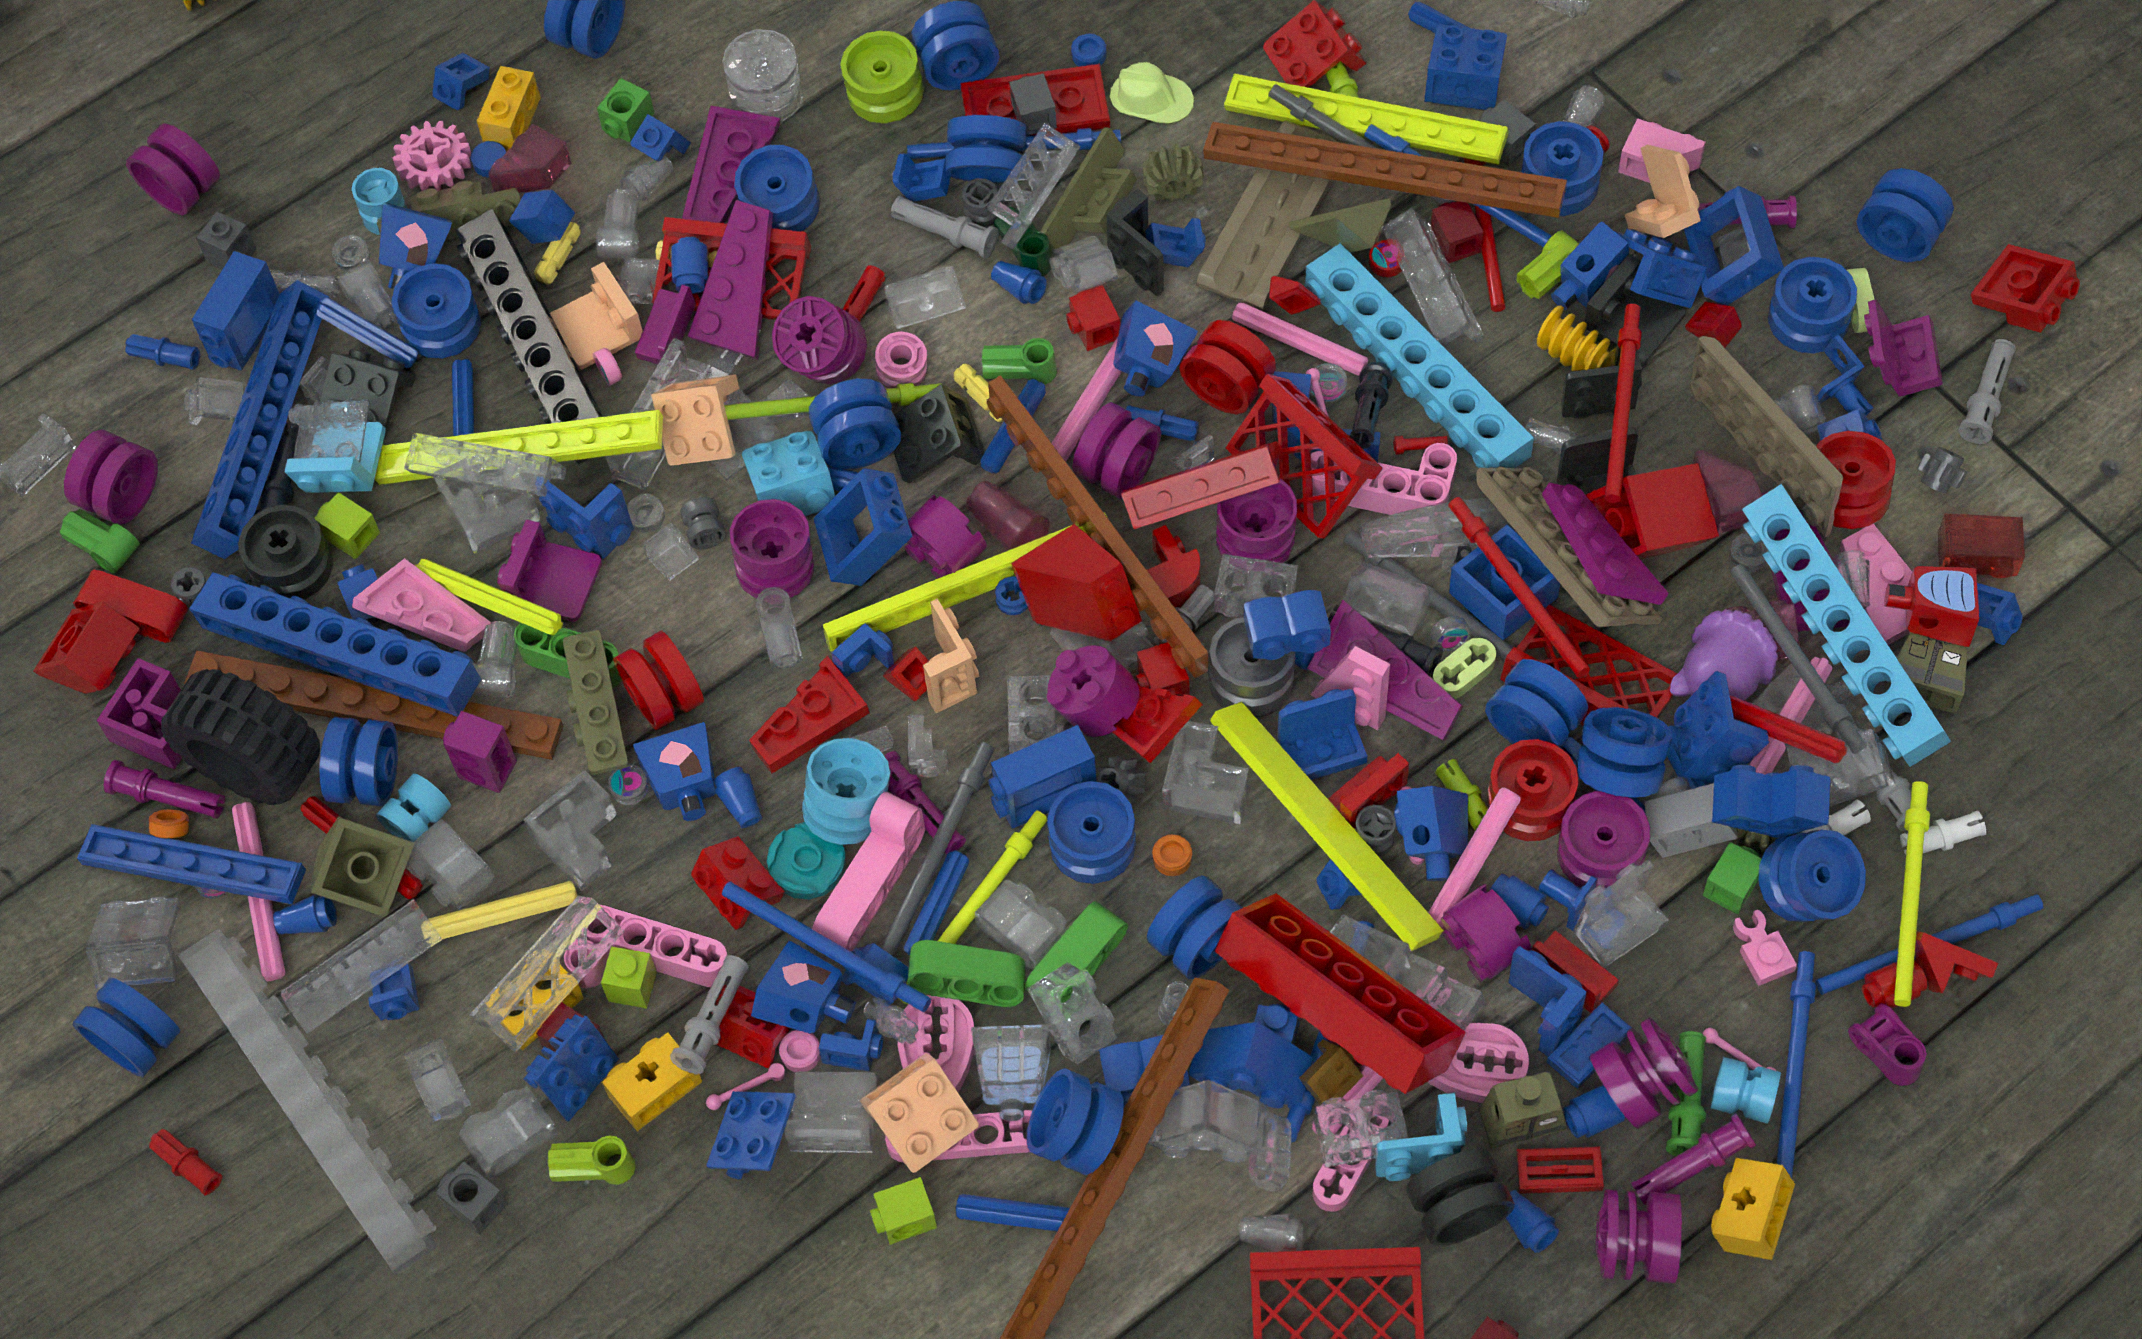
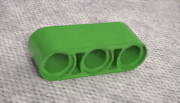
M519 623L515 628L514 638L523 661L532 667L570 679L566 657H563L565 654L563 639L582 633L562 627V629H558L555 635H549ZM534 640H541L536 645H528L530 642ZM603 640L607 662L611 663L608 668L612 687L614 688L622 681L613 661V658L619 654L613 644Z
M1093 901L1034 968L1025 983V990L1055 1012H1061L1120 944L1128 930V923L1097 901Z
M922 940L913 944L910 949L907 982L909 986L925 995L1000 1007H1012L1020 1004L1024 999L1026 962L1022 957L1013 953L940 941Z

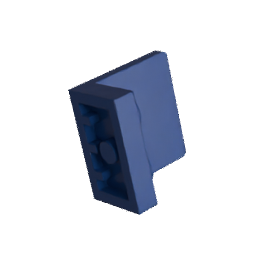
M1437 25L1428 65L1424 102L1487 110L1490 107L1494 108L1497 102L1507 34L1493 30L1464 28L1457 25Z
M1626 228L1624 234L1616 232L1629 243V248L1643 254L1630 290L1639 295L1691 308L1708 268L1694 261L1696 254L1679 247H1675V250H1672V242L1657 236H1652L1648 241L1646 240L1647 235L1633 229Z
M1518 946L1513 952L1509 984L1544 1007L1541 1018L1544 1021L1538 1029V1033L1541 1035L1538 1050L1548 1057L1580 1024L1587 991L1583 989L1581 983L1573 976L1566 973L1560 974L1551 968L1547 960L1539 953L1532 950L1526 951Z

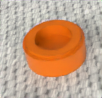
M166 809L156 811L149 816V833L155 837L177 838L189 832V816L183 811Z
M1174 834L1163 836L1157 840L1153 847V864L1160 873L1167 876H1178L1185 873L1191 866L1192 848L1190 843L1182 836Z

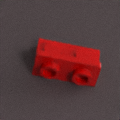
M1399 753L1389 761L1385 760L1382 756H1378L1331 795L1328 800L1355 829L1356 819L1361 810L1371 805L1382 806L1397 791L1407 785L1409 762Z
M727 985L723 986L714 1004L715 1006L719 1004ZM739 985L718 1027L720 1029V1039L716 1045L765 1068H769L774 1062L777 1045L791 1028L751 1016L756 993Z

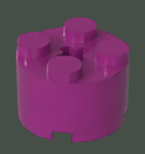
M932 495L908 519L912 538L907 542L904 549L917 563H921L923 560L933 567L931 569L932 574L938 579L970 566L987 549V544L979 531L974 535L971 534L967 526L970 520L957 507L941 496L936 499L935 495Z
M1096 645L1084 646L1074 651L1065 650L1057 657L1056 668L1048 683L1047 700L1071 725H1078L1081 732L1086 736L1098 737L1116 730L1117 728L1114 724L1122 717L1127 720L1131 716L1139 698L1138 684L1131 673L1106 648Z
M1484 884L1446 910L1441 918L1446 928L1442 932L1444 938L1454 951L1457 952L1462 948L1470 958L1467 962L1468 968L1480 982L1486 978L1492 979L1509 967L1512 963L1513 952L1518 946L1526 951L1532 949L1527 935L1520 939L1516 933V927L1520 923L1514 913L1494 890L1491 889L1487 892V886Z

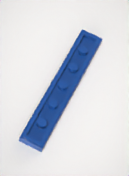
M94 824L91 825L77 857V860L86 866L287 904H293L306 871L303 864L169 838H159L153 835Z

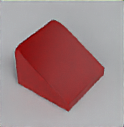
M1277 276L1271 277L1269 298L1289 314L1293 315L1321 304V299L1301 283Z
M1706 301L1685 325L1686 330L1699 338L1702 336L1715 338L1724 348H1726L1742 327V323L1733 306Z
M913 647L905 651L883 674V677L910 699L917 701L927 690L923 665L928 663L929 660L917 647Z

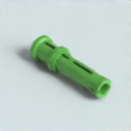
M1686 1031L1679 1035V1048L1690 1064L1692 1077L1698 1087V1092L1689 1097L1678 1085L1676 1087L1680 1103L1676 1106L1671 1105V1108H1669L1668 1118L1672 1121L1671 1139L1666 1142V1151L1673 1156H1678L1699 1143L1698 1138H1700L1701 1124L1706 1120V1112L1701 1106L1706 1036L1695 1031Z

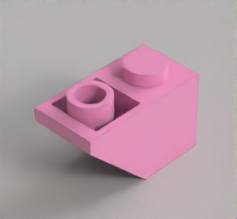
M1637 118L1622 149L1618 172L1650 183L1641 153V147L1645 145L1680 152L1687 160L1690 171L1699 169L1705 141L1696 139L1689 134H1681L1664 128L1657 123L1646 122Z

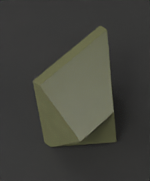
M1390 198L1289 222L1290 229L1333 247L1341 243L1350 253L1372 248L1378 242L1391 207Z
M338 816L318 847L310 892L387 917L414 842Z

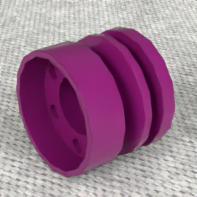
M807 296L795 299L782 309L774 323L772 332L773 348L781 363L816 383L832 385L843 382L858 371L865 359L867 349L866 334L858 319L824 298Z
M1280 479V482L1217 503L1216 545L1222 558L1232 567L1247 573H1264L1278 568L1289 558L1295 544L1297 499L1291 487Z
M777 499L760 500L744 507L734 517L729 529L736 579L742 589L754 598L769 602L786 600L799 594L810 583L814 573L809 523L803 512L793 504Z
M1651 1017L1641 1022L1643 1032L1648 1039L1646 1042L1635 1029L1631 1028L1627 1031V1037L1633 1049L1629 1053L1612 1040L1590 1054L1591 1062L1608 1093L1629 1122L1637 1129L1661 1115V1109L1655 1097L1660 1092L1674 1106L1680 1103V1097L1673 1084L1676 1083L1689 1097L1698 1092V1087L1692 1077L1690 1064L1671 1035L1663 1031Z
M1605 1189L1603 1203L1597 1214L1595 1238L1601 1278L1613 1279L1616 1262L1621 1260L1622 1279L1631 1280L1635 1262L1637 1261L1643 1262V1270L1647 1282L1676 1283L1680 1264L1682 1211L1679 1194L1650 1192L1645 1211H1640L1637 1207L1634 1191H1626L1623 1209H1619L1618 1191Z

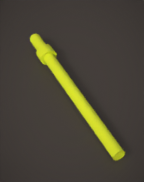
M1922 781L1912 783L1910 809L1905 812L1904 828L1908 831L1894 994V1004L1901 1007L1911 1005L1924 833L1929 830L1930 812L1926 810L1928 784Z
M1036 810L1020 832L1012 834L1005 844V852L937 941L952 944L958 941L1018 859H1024L1032 849L1033 839L1048 819L1043 813Z

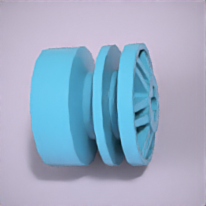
M843 738L821 744L811 754L806 769V788L803 795L802 812L804 822L812 833L825 841L840 845L857 844L867 839L871 832L869 818L872 808L883 792H888L889 764L881 751L868 742L853 738Z

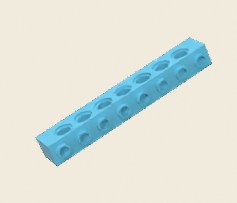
M1341 243L1306 266L1305 287L1321 299V303L1328 309L1333 321L1338 325H1343L1352 334L1355 343L1361 349H1367L1376 358V362L1385 364L1390 368L1393 376L1399 381L1403 392L1408 397L1415 398L1424 407L1425 413L1430 420L1435 423L1439 422L1448 431L1452 442L1459 448L1463 447L1473 457L1474 463L1478 468H1517L1531 458L1534 437ZM1387 337H1393V338H1396V339L1390 340V339H1386V338H1387ZM1416 361L1419 362V364H1412L1409 362ZM1433 386H1442L1444 388L1438 389ZM1459 410H1465V411H1468L1469 413H1460V412H1458V411H1459ZM1482 435H1490L1494 438H1484Z
M1780 484L1744 507L1742 511L1749 520L1743 524L1744 528L1755 544L1762 540L1768 551L1762 554L1774 574L1782 571L1788 581L1782 584L1792 602L1796 604L1802 601L1808 610L1801 616L1814 635L1821 631L1828 641L1822 645V648L1835 666L1841 662L1848 673L1842 676V679L1855 697L1862 693L1868 703L1862 710L1874 728L1882 724L1889 736L1883 739V742L1896 760L1902 756L1909 767L1950 743L1951 740L1783 485ZM1783 529H1790L1785 539L1780 541L1774 540L1777 532ZM1810 559L1805 569L1800 571L1793 570L1799 560ZM1819 590H1830L1824 600L1813 601L1814 595ZM1843 619L1850 620L1849 626L1841 632L1833 631V627L1838 621ZM1859 651H1870L1868 659L1864 662H1853L1854 656ZM1882 681L1891 682L1888 691L1883 694H1873V690L1878 683ZM1904 712L1912 713L1911 719L1907 724L1903 726L1894 725V720L1899 714Z

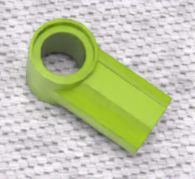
M1563 230L1555 233L1545 244L1542 253L1517 273L1516 281L1520 284L1522 291L1531 299H1540L1561 281L1560 266L1579 243Z
M605 1136L596 1142L552 1144L548 1151L549 1177L552 1182L605 1180L609 1184L618 1185L628 1181L636 1168L635 1159L624 1142L616 1136ZM616 1154L621 1155L618 1163L613 1166H605L609 1157Z

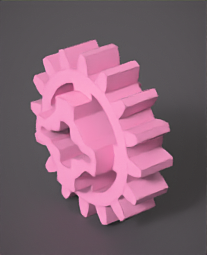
M425 121L424 129L421 130L413 125L411 127L412 135H400L403 145H394L396 156L393 157L395 168L400 180H407L408 186L411 189L419 184L421 191L429 189V186H434L439 191L441 190V185L445 183L452 188L454 185L453 179L455 177L464 179L463 169L471 168L469 157H471L472 152L464 132L458 133L455 125L445 129L443 121H439L436 127H431L430 123Z

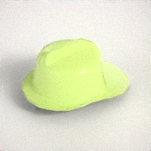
M1139 62L1129 66L1127 69H1122L1119 78L1111 87L1110 92L1111 102L1120 113L1157 123L1170 124L1179 122L1186 118L1193 109L1194 97L1191 89L1183 81L1163 74L1156 65L1148 62Z

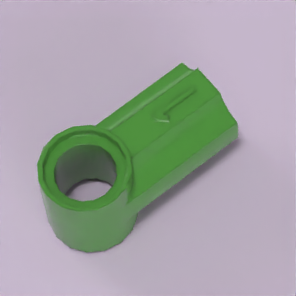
M1044 338L1030 339L1024 345L984 346L982 351L984 379H995L1001 375L1003 379H1027L1028 381L1035 379L1046 385L1052 382L1057 375L1053 346ZM1039 360H1044L1041 363H1034Z
M81 509L74 512L70 511L66 515L59 532L63 539L89 553L98 565L113 574L122 567L140 545L137 538L124 527L115 523L109 526Z

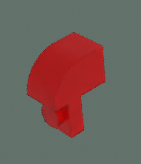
M1163 525L1152 530L1153 551L1161 564L1147 569V572L1174 608H1181L1200 585V556L1197 548L1186 552L1178 535L1173 537L1168 527Z

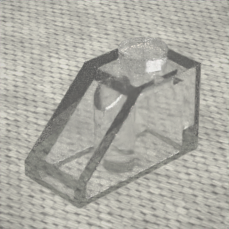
M441 1037L404 1054L414 1084L433 1122L440 1119H453L460 1115L465 1107L471 1105Z

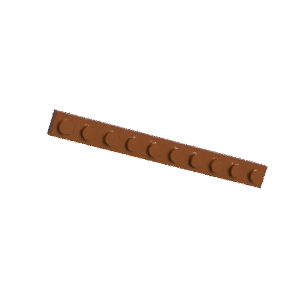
M1212 122L1203 148L1204 159L1556 218H1559L1567 188V180L1218 122Z
M1000 375L989 381V398L986 402L990 412L996 419L1002 418L1005 422L1012 442L1016 446L1020 444L1027 452L1026 456L1032 469L1036 473L1041 471L1046 477L1049 491L1056 500L1062 499L1068 507L1067 513L1073 524L1078 527L1082 526L1088 536L1122 563L1138 610L1140 612L1144 610L1150 617V624L1156 636L1160 640L1166 639L1170 644L1176 663L1182 669L1187 667L1194 678L1208 671L1207 650Z
M196 651L184 682L185 685L190 676L198 671L217 669L225 674L232 673L238 675L240 679L249 680L257 684V687L264 691L268 690L276 695V698L281 702H286L294 709L293 711L330 718L357 719L361 724H365L368 720L389 721L393 723L398 731L443 739L448 725L452 722L455 723L457 716L350 679L203 651ZM467 703L463 712L504 727L514 753L553 760L563 729L561 719L479 703Z
M1196 977L1192 981L1123 1109L1120 1130L1111 1151L1104 1162L1094 1172L1088 1174L1000 1339H1045L1046 1331L1055 1314L1062 1308L1066 1294L1076 1275L1083 1269L1092 1245L1103 1232L1106 1219L1114 1204L1124 1193L1126 1182L1136 1163L1142 1159L1151 1135L1163 1120L1166 1107L1175 1091L1181 1086L1188 1066L1194 1055L1201 1049L1204 1041L1203 1038L1214 1018L1222 1010L1223 1001L1229 989L1221 983Z

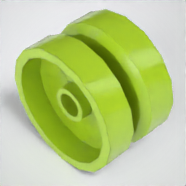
M880 30L860 36L846 48L840 65L850 106L858 116L869 122L885 124L899 121L913 113L921 103L924 86L916 49L906 37L896 32Z

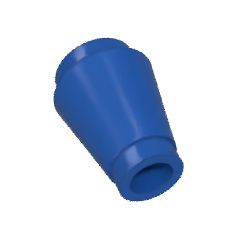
M1004 261L997 262L992 269L991 279L1023 304H1035L1045 293L1047 281L1039 270Z
M742 767L729 769L715 778L714 783L717 788L714 792L741 828L750 827L762 819L750 774L744 773Z
M314 894L280 911L274 912L273 920L276 931L280 935L286 933L327 932L329 927L335 926L337 914L332 899Z
M1516 1190L1509 1192L1515 1206L1506 1220L1524 1248H1531L1535 1253L1543 1251L1558 1236L1559 1229L1555 1226V1219L1523 1195H1520Z

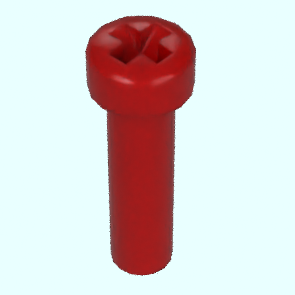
M1395 436L1393 448L1395 454L1399 455L1404 454V451L1424 450L1435 443L1448 445L1447 436L1406 439L1403 436Z

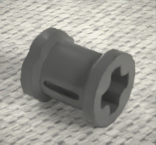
M182 568L172 577L171 588L175 595L180 597L179 599L189 609L192 605L190 599L193 602L195 601L206 583V578L202 571L197 568Z

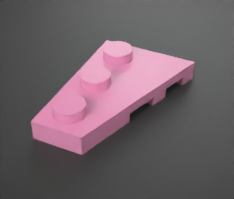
M1871 524L1843 539L1840 544V551L1853 587L1857 588L1862 607L1887 645H1890L1910 632L1906 629L1905 610L1884 606L1886 587L1888 583L1908 586L1912 570L1878 528Z
M405 558L354 597L352 608L464 653L490 632L492 624Z
M1355 646L1339 662L1335 669L1332 668L1326 677L1317 683L1310 695L1320 698L1326 692L1334 689H1341L1343 691L1353 689L1356 695L1355 723L1361 726L1368 725L1378 730L1386 716L1390 664Z

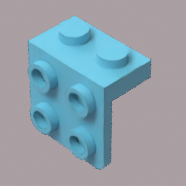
M380 422L322 424L317 428L310 458L287 459L284 472L306 493L372 491L386 429Z
M812 431L795 432L787 437L756 444L742 452L743 461L758 501L777 499L789 502L800 509L804 516L820 512L835 497L829 470L824 458H822Z
M1455 1093L1438 1095L1435 1120L1437 1135L1388 1140L1377 1143L1375 1162L1377 1177H1386L1389 1181L1405 1180L1411 1174L1420 1173L1441 1159L1461 1152V1147L1465 1146L1467 1119L1465 1108L1457 1107Z

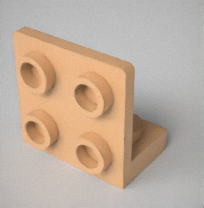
M1652 145L1641 147V153L1655 199L1640 202L1636 205V210L1625 214L1628 228L1665 238L1700 222L1698 213L1699 200L1690 185L1688 178L1690 168L1685 157L1680 152Z
M604 262L591 268L595 283L591 285L592 292L550 313L580 370L595 363L593 358L594 352L605 347L609 349L611 354H614L639 341L643 332L637 311Z
M736 374L672 383L651 394L655 410H659L663 415L662 441L669 465L727 459L735 456V448L724 402L728 401L727 395L739 389Z
M935 599L930 602L936 639L944 653L934 656L928 663L923 665L929 702L935 713H938L976 695L975 679L979 677V672L973 661L977 659L970 640L967 637L961 639L956 631L959 629V624L950 608L944 610L939 600Z
M928 1053L919 1057L859 1100L867 1113L875 1119L912 1173L920 1170L979 1126L978 1121L935 1058Z

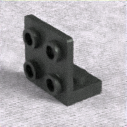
M1628 254L1587 303L1584 322L1587 323L1586 330L1589 332L1597 330L1599 338H1608L1610 344L1616 347L1619 330L1624 325L1626 305H1639L1641 308L1639 329L1642 332L1641 345L1644 349L1646 364L1683 320L1686 311L1676 304L1639 295L1631 291L1630 287L1641 260Z
M940 384L895 414L901 430V442L893 452L903 481L911 483L953 455L975 466L980 463V459L985 451L966 397Z

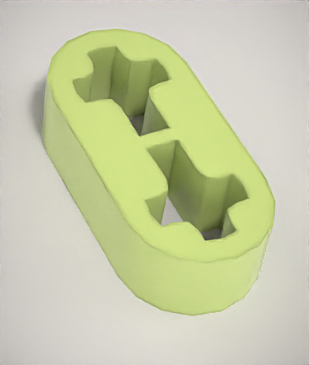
M1866 268L1847 269L1857 287L1856 304L1851 315L1853 330L1855 333L1868 332L1864 315L1869 313L1868 301L1874 300L1869 275Z
M1472 638L1436 666L1433 672V679L1457 699L1494 669L1496 649L1486 639ZM1472 653L1477 656L1482 653L1485 654V662L1483 663L1478 659L1470 664ZM1459 673L1456 685L1451 682L1443 684L1444 675L1450 679Z

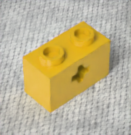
M668 1032L661 1038L649 1040L636 1057L628 1063L623 1062L616 1065L608 1073L607 1078L602 1081L608 1097L636 1131H639L702 1083L700 1074L686 1072L671 1061L670 1054L672 1050L679 1048V1045ZM650 1076L652 1079L655 1080L650 1082L648 1079L645 1078Z
M1741 1158L1735 1159L1732 1171L1728 1172L1724 1179V1197L1720 1209L1714 1212L1711 1222L1712 1234L1725 1252L1769 1260L1773 1259L1795 1187L1794 1181L1783 1165Z

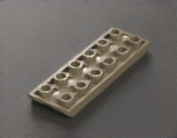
M1288 120L1284 121L1278 130L1279 133L1342 143L1334 137L1317 133ZM1257 168L1203 264L1196 281V286L1263 311L1270 299L1271 277H1282L1304 236L1291 230L1289 222L1315 216L1334 180Z
M1706 336L1698 338L1690 382L1692 395L1710 410L1719 425L1724 426L1731 433L1738 446L1751 455L1765 475H1769L1778 486L1780 484L1783 485L1794 504L1804 514L1807 522L1815 526L1824 537L1829 536L1833 526L1834 510L1838 503L1843 475L1717 339Z
M1530 467L1478 469L1476 472L1478 487L1596 626H1625L1634 623L1639 625L1660 624L1662 618L1653 609L1652 603L1597 592L1542 496L1547 485L1537 470Z

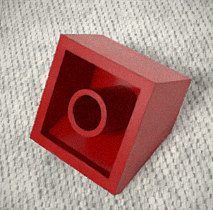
M104 602L72 609L33 672L84 694L104 690L114 680L116 676L114 668L119 660L124 659L134 648L136 641L133 638L139 627Z

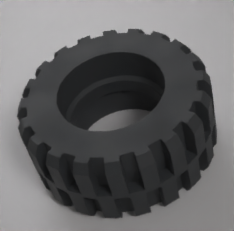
M204 669L191 675L161 722L165 741L170 743V748L175 753L182 756L183 761L189 766L192 765L206 778L209 777L217 782V785L225 789L228 788L243 798H251L254 802L258 803L265 802L268 805H280L291 800L320 756V740L317 738V733L308 726V722L301 715L293 711L294 709L286 702H281L276 698V695L268 690L264 691L257 687V684L249 680L240 679L238 675L232 673L225 674L217 669Z

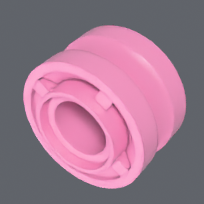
M894 332L885 336L878 343L875 351L876 373L883 385L888 388H897V384L913 383L914 386H918L922 383L927 374V350L921 339L908 332ZM899 358L909 360L908 363L903 365L896 364L893 361Z

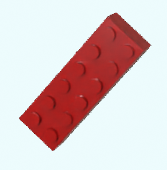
M1277 893L1233 912L1214 951L1224 958L1231 968L1244 973L1256 982L1263 992L1276 997L1288 1006L1294 1015L1307 1020L1319 1029L1326 1039L1339 1044L1351 1053L1358 1063L1371 1068L1383 1077L1390 1087L1404 1094L1446 1072L1466 1034V1031Z

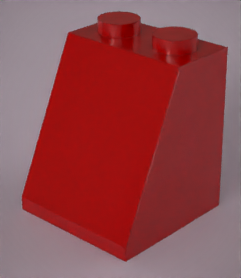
M1698 463L1626 476L1622 480L1621 499L1616 503L1605 500L1606 486L1585 495L1640 560L1697 546L1719 537L1715 517L1711 510L1705 482Z
M1075 524L1011 563L1031 617L1037 624L1112 641L1142 622L1122 563Z

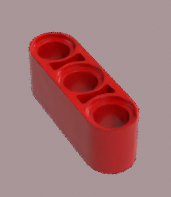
M100 570L91 571L73 602L76 608L104 602L138 626L137 634L164 643L171 642L189 610L188 606L175 596Z

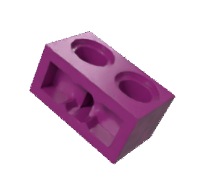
M461 711L455 723H450L444 733L443 744L458 778L500 793L517 762L504 727Z

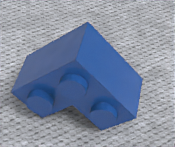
M1734 765L1731 767V771L1714 775L1712 823L1776 838L1829 824L1830 776L1814 773L1813 767L1805 765L1791 766L1789 771L1784 773L1767 774L1756 772L1754 766Z
M1258 1022L1208 1029L1203 1038L1204 1041L1201 1049L1192 1059L1188 1074L1203 1083L1202 1087L1206 1091L1214 1094H1226L1229 1090L1237 1089L1250 1091L1259 1097V1101L1263 1105L1271 1108H1282L1284 1104L1302 1102L1306 1087L1299 1078L1311 1067L1312 1056Z

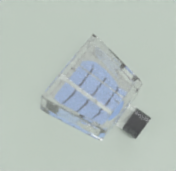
M1049 1025L971 1027L973 1052L983 1102L988 1105L999 1104V1116L1003 1120L1017 1121L1024 1117V1103H1036L1039 1094L1045 1086L1051 1053Z

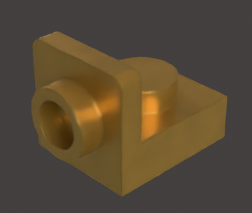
M1322 1039L1317 1046L1323 1055L1299 1079L1321 1107L1330 1111L1363 1075L1354 1065L1356 1060L1351 1053L1339 1044L1334 1045Z

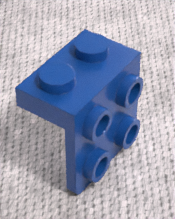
M542 478L537 483L541 495L539 501L545 507L548 514L546 517L547 522L557 532L563 533L565 531L571 535L576 545L582 551L589 553L592 551L599 555L601 559H604L617 546L623 545L634 530L622 490L612 483L608 484L585 508L546 479Z
M1719 671L1714 672L1704 681L1696 692L1677 708L1674 715L1683 775L1709 784L1714 783V775L1731 771V767L1734 765H1747L1769 744L1766 730L1734 719L1726 674Z
M1334 689L1317 699L1306 702L1303 700L1293 701L1278 713V743L1310 780L1367 764L1368 756L1355 725L1356 695L1354 690L1347 689L1343 691L1341 689Z

